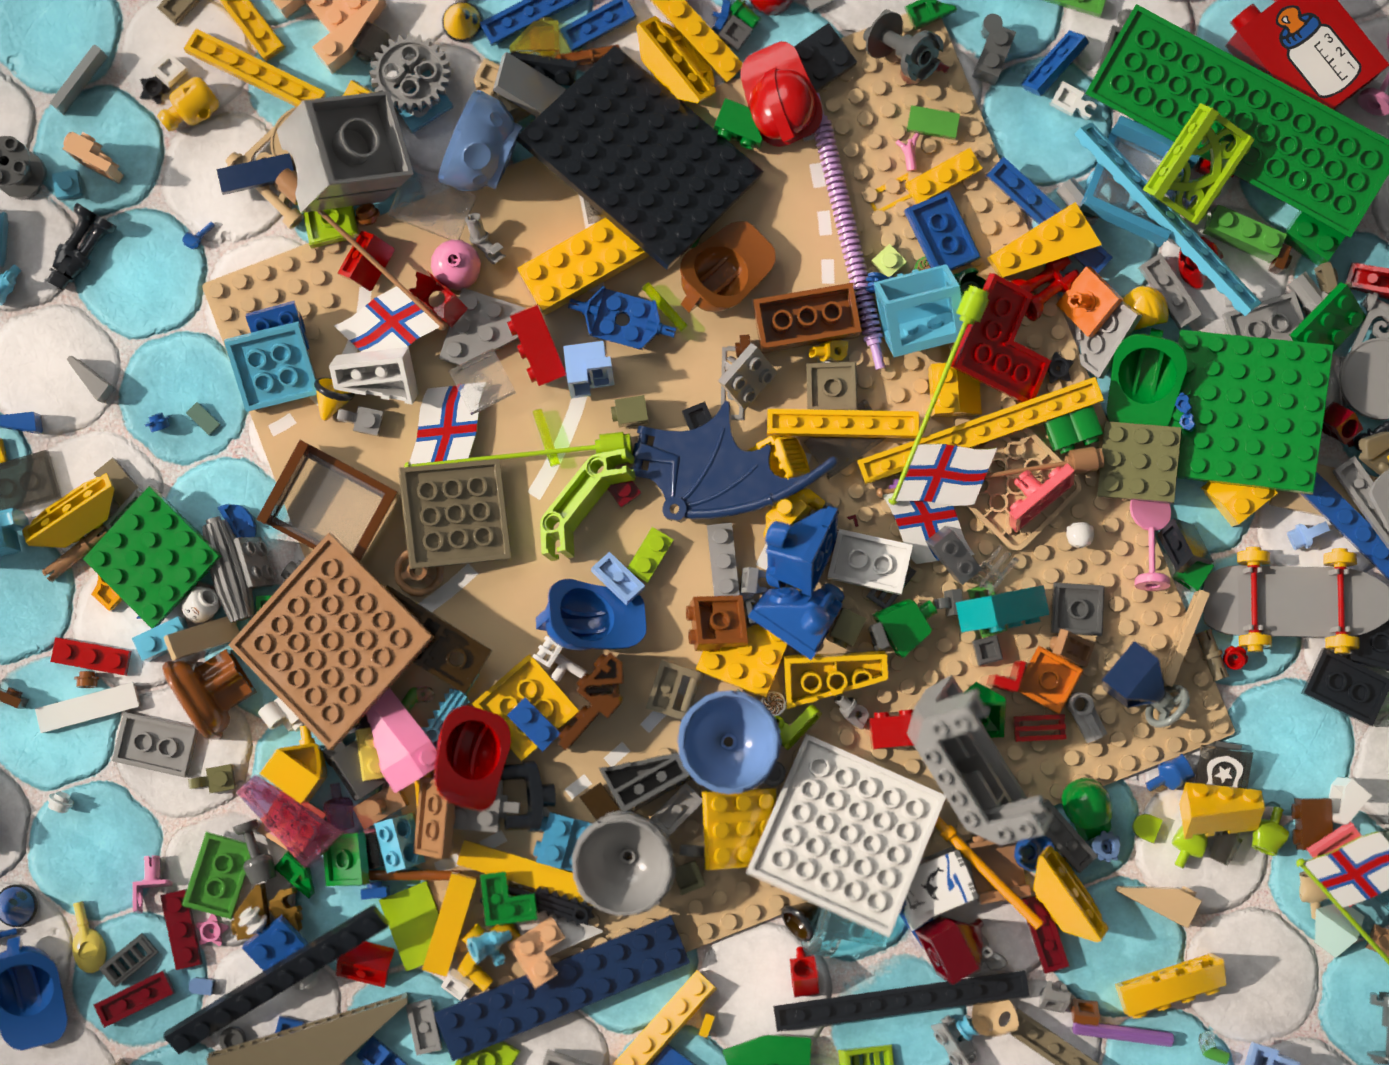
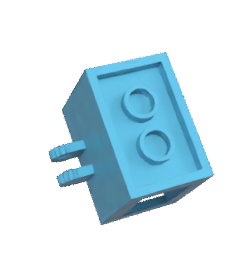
M947 264L921 271L916 269L912 270V273L903 275V273L897 274V277L874 282L882 334L893 357L956 341L963 321L959 320L960 315L956 313L961 302L960 286Z

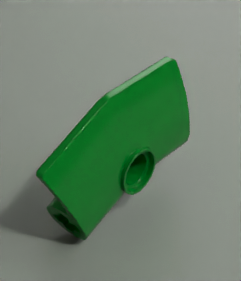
M762 1035L723 1049V1055L727 1065H810L811 1038Z

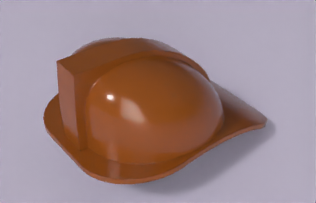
M737 221L726 225L709 239L688 251L682 258L680 263L681 285L686 297L681 305L689 313L696 307L707 312H720L737 306L771 271L776 257L774 247L749 222Z

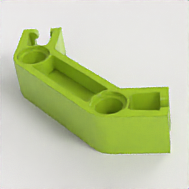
M619 449L594 454L585 461L541 518L540 532L543 556L550 561L559 560V554H555L556 541L560 540L561 547H557V553H562L567 558L575 557L573 532L611 484L635 480V471L627 466H622V469H615V466L626 462L634 463V456L626 449ZM604 466L603 471L598 473V470ZM558 522H560L558 528H556L555 530H553L555 524L558 523Z

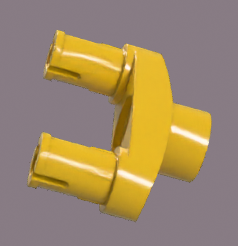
M477 923L465 934L462 941L467 945L468 938L481 936L486 931ZM513 923L494 925L487 931L505 932L509 930L512 940L507 941L508 944L521 936L514 928L515 925ZM468 951L457 970L464 977L470 978L484 991L490 986L493 979L477 965L478 963L472 959Z

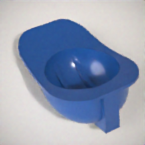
M562 579L554 583L549 589L546 609L536 617V629L547 631L549 637L556 644L570 650L630 648L637 645L646 634L645 604L640 595L636 596L628 605H625L608 587L574 579Z
M20 936L7 939V950L0 953L1 1036L10 1047L19 1051L53 1043L62 1037L67 1026V1012L58 968L55 962L43 950L35 946H23Z

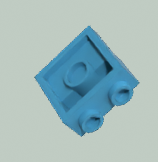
M550 812L548 817L543 816L540 831L544 832L542 842L536 841L533 855L537 856L536 862L573 871L572 856L578 838L593 823Z

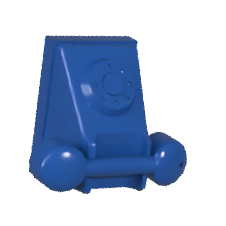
M828 506L827 509L822 508L792 526L777 520L771 523L765 536L768 565L766 580L770 586L784 588L786 584L802 590V594L812 596L836 544L838 508Z
M830 583L823 584L821 589L813 592L812 596L802 594V590L791 587L770 588L764 592L748 617L812 660L829 633L828 630L839 613L845 596L837 586Z

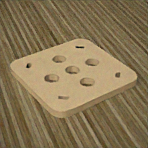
M1030 428L990 441L982 448H997L991 464L994 461H1001L1005 467L1004 471L1025 468L1030 461H1035L1039 465L1063 462ZM1011 438H1019L1020 442L1011 441ZM991 464L987 473H993L991 470ZM1055 468L1040 470L1038 474L1033 476L1043 484L1050 478L1049 474ZM1022 473L984 479L975 503L966 507L1008 549L1018 551L1025 548L1079 494L1082 484L1077 475H1074V485L1020 529V534H1011L1012 527L1010 526L1009 512L1011 511L1010 507L1017 500H1024L1027 497L1022 490L1020 492L1011 491L1009 482L1014 478L1021 479L1019 475ZM994 496H1001L1004 499L1005 506L1003 509L996 510L992 507L991 500Z

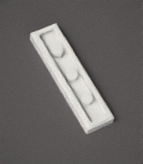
M135 682L35 708L40 732L45 733L138 708L141 705Z

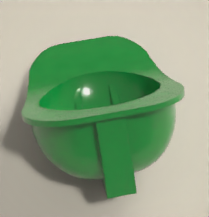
M1151 328L1150 335L1133 334L1125 338L1118 345L1113 358L1107 402L1109 422L1168 426L1187 371V357L1183 348L1177 342L1162 338L1164 330Z

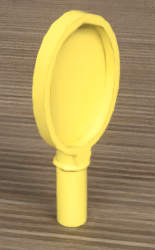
M84 902L73 903L79 932L73 940V957L82 971L95 973L100 970L99 968L106 961L107 950L105 941L98 931L89 928Z

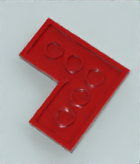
M989 273L983 287L984 291L989 292L987 297L989 301L980 322L975 321L973 325H967L951 367L1022 403L1036 398L1051 360L1014 341L1033 294L997 274Z

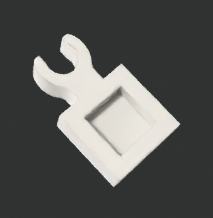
M1064 81L1050 103L1051 106L1069 116H1072L1074 111H1077L1086 120H1089L1092 115L1086 113L1085 108L1090 107L1095 110L1097 107L1092 101L1082 100L1084 92Z

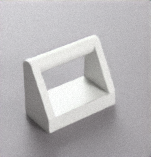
M1337 777L1331 784L1329 798L1332 799L1333 823L1348 824L1372 796L1353 778Z

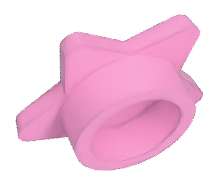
M214 914L210 915L207 922L196 923V927L201 935V945L208 942H213L218 946L222 945V934L229 928L228 925L219 923ZM211 928L214 929V933L210 932Z

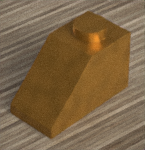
M265 883L254 886L235 912L234 920H231L232 933L237 936V941L250 939L257 934L248 935L246 933L247 925L239 926L241 920L239 916L248 907L252 909L259 907L257 914L259 916H267L265 926L271 923Z

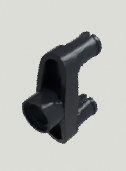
M523 761V764L504 765L501 780L524 779L526 781L528 805L527 814L507 815L504 817L505 831H540L543 807L555 806L556 804L555 785L542 784L535 761Z

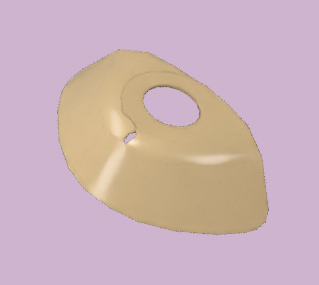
M1009 999L973 1004L972 1024L979 1034L996 1037L1017 1031L1019 1026L1018 1017ZM1004 1012H1009L1011 1015L1009 1023L1001 1027L999 1025L1000 1016Z

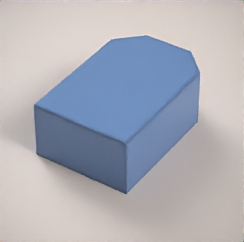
M195 977L189 982V990L192 994L211 996L213 995L215 979Z

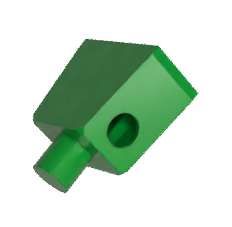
M906 599L872 614L877 623L881 622L887 641L895 654L904 658L932 632L927 619L938 612L930 600L918 607L915 601Z

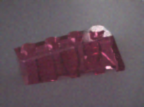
M254 775L236 792L304 868L312 866L344 833L268 783L262 775Z

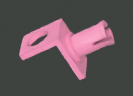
M161 856L144 857L145 879L133 882V912L143 913V888L173 886L172 881L160 878Z

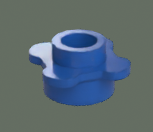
M163 412L148 417L149 422L144 424L145 427L149 426L151 432L162 430L170 426L168 421L170 415L164 416Z

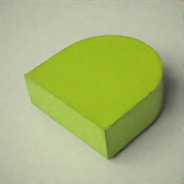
M1149 814L1138 815L1132 824L1133 832L1137 837L1154 844L1163 820Z

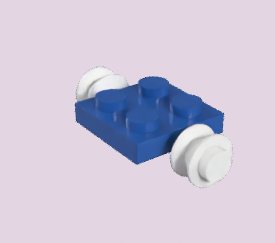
M248 907L239 916L241 919L239 926L247 925L246 933L248 935L257 933L243 943L242 949L263 971L309 944L283 915L268 926H265L267 916H259L257 914L259 907L253 909ZM319 970L301 980L299 989H311L319 981Z

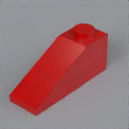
M1352 262L1346 283H1352L1351 289L1367 294L1376 292L1378 297L1389 300V268Z

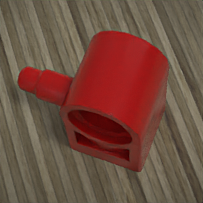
M799 946L796 948V958L789 960L794 998L820 994L815 956L806 957L804 948Z

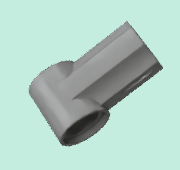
M1074 177L1067 180L1056 191L1067 206L1076 202L1078 207L1086 192ZM1085 216L1090 226L1094 225L1098 219L1096 216Z
M1306 271L1287 285L1292 292L1295 291L1297 299L1303 305L1302 310L1306 317L1328 295V293L1318 288Z
M1072 693L1066 702V707L1072 713L1086 743L1102 738L1107 732L1094 708L1093 699L1085 693ZM1082 697L1085 706L1082 710L1078 711L1075 708V701Z

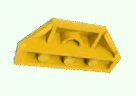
M656 16L637 25L642 62L658 82L677 99L699 103L716 93L713 70L676 28L661 22V19Z
M105 473L100 477L84 482L44 509L32 520L30 525H26L22 529L26 543L29 546L66 548L72 543L78 542L91 530L99 528L103 522L108 520L114 493V487L109 475Z
M1051 845L1047 846L1039 856L1033 890L1038 900L1045 905L1052 920L1058 924L1063 932L1097 943L1102 941L1109 928L1103 922L1102 915L1095 901L1066 859L1059 852L1055 851Z

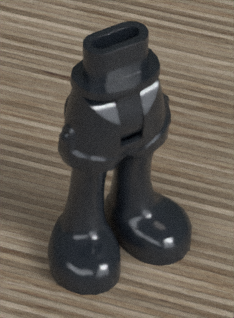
M78 203L73 208L74 213L78 216L77 226L65 244L61 243L58 245L52 264L53 268L50 267L49 269L52 272L46 280L62 291L65 290L69 282L73 283V279L89 266L91 261L88 257L100 239L106 234L113 233L117 227ZM94 223V228L91 234L89 235L88 239L85 241L82 247L78 249V246L81 240L83 239L84 235L91 227V225Z

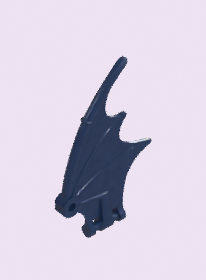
M725 401L718 413L709 422L693 430L664 431L638 426V441L634 443L632 452L634 463L629 468L635 471V477L647 478L657 484L666 500L662 508L664 516L670 521L674 520L682 523L687 519L721 518L756 511L770 505L775 506L780 500L801 491L837 465L838 459L835 456L830 457L817 468L800 477L781 478L776 476L771 470L769 463L770 445L755 451H743L737 446L731 429L730 402ZM649 436L655 437L653 446L647 445ZM643 461H649L648 471L642 470ZM676 506H679V511L675 514L674 509Z

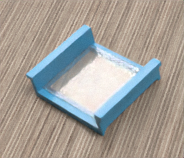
M1122 115L1119 116L1118 121L1107 138L1147 181H1149L1165 153L1169 151L1174 143ZM1191 155L1188 160L1190 169L1194 167L1200 156ZM1097 162L1079 206L1081 212H1087L1157 244V247L1160 248L1168 240L1171 231L1162 228L1156 221L1150 219L1146 210L1130 197V193L1114 180L1113 175L1105 167ZM1177 191L1174 192L1172 197L1166 194L1165 196L1175 202Z

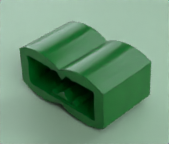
M1093 405L1051 419L1043 424L1053 452L1060 450L1061 454L1074 450V445L1081 442L1084 443V446L1098 442V436L1103 434Z

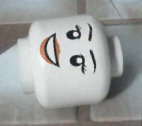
M199 586L184 597L181 602L183 614L190 621L204 623L217 613L219 599L212 589Z

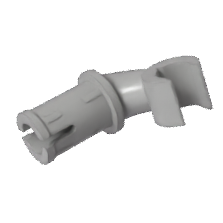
M472 213L469 214V217L466 216L465 222L471 235L469 238L470 242L485 253L488 261L496 264L506 257V255L499 252L504 248L501 244L495 243L492 245L489 241V234L483 227L480 214Z

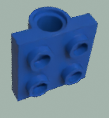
M295 300L246 314L245 317L251 333L299 321L307 350H310L304 321L300 311L297 309Z

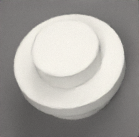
M57 791L48 797V807L53 811L67 813L69 808L73 807L74 801L65 792Z

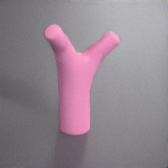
M915 133L912 139H908L907 145L900 140L896 141V144L901 147L905 154L907 171L917 170L915 147L919 133Z

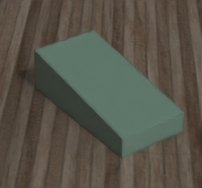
M198 402L186 412L209 436L220 426Z

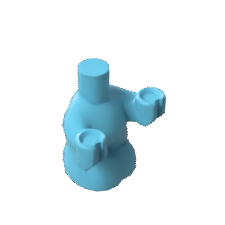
M14 264L9 271L6 270L5 273L0 274V306L5 303L7 295L13 292L17 282L16 277L22 271Z
M493 930L485 932L478 937L468 938L467 946L472 959L479 963L486 956L490 955L495 966L504 964L505 956L500 954L499 948L502 943L512 940V935L509 930L505 932Z

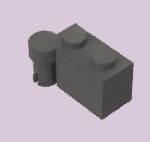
M989 14L982 23L983 30L981 34L986 39L972 77L995 86L1016 32L1002 27L1003 21L999 15Z

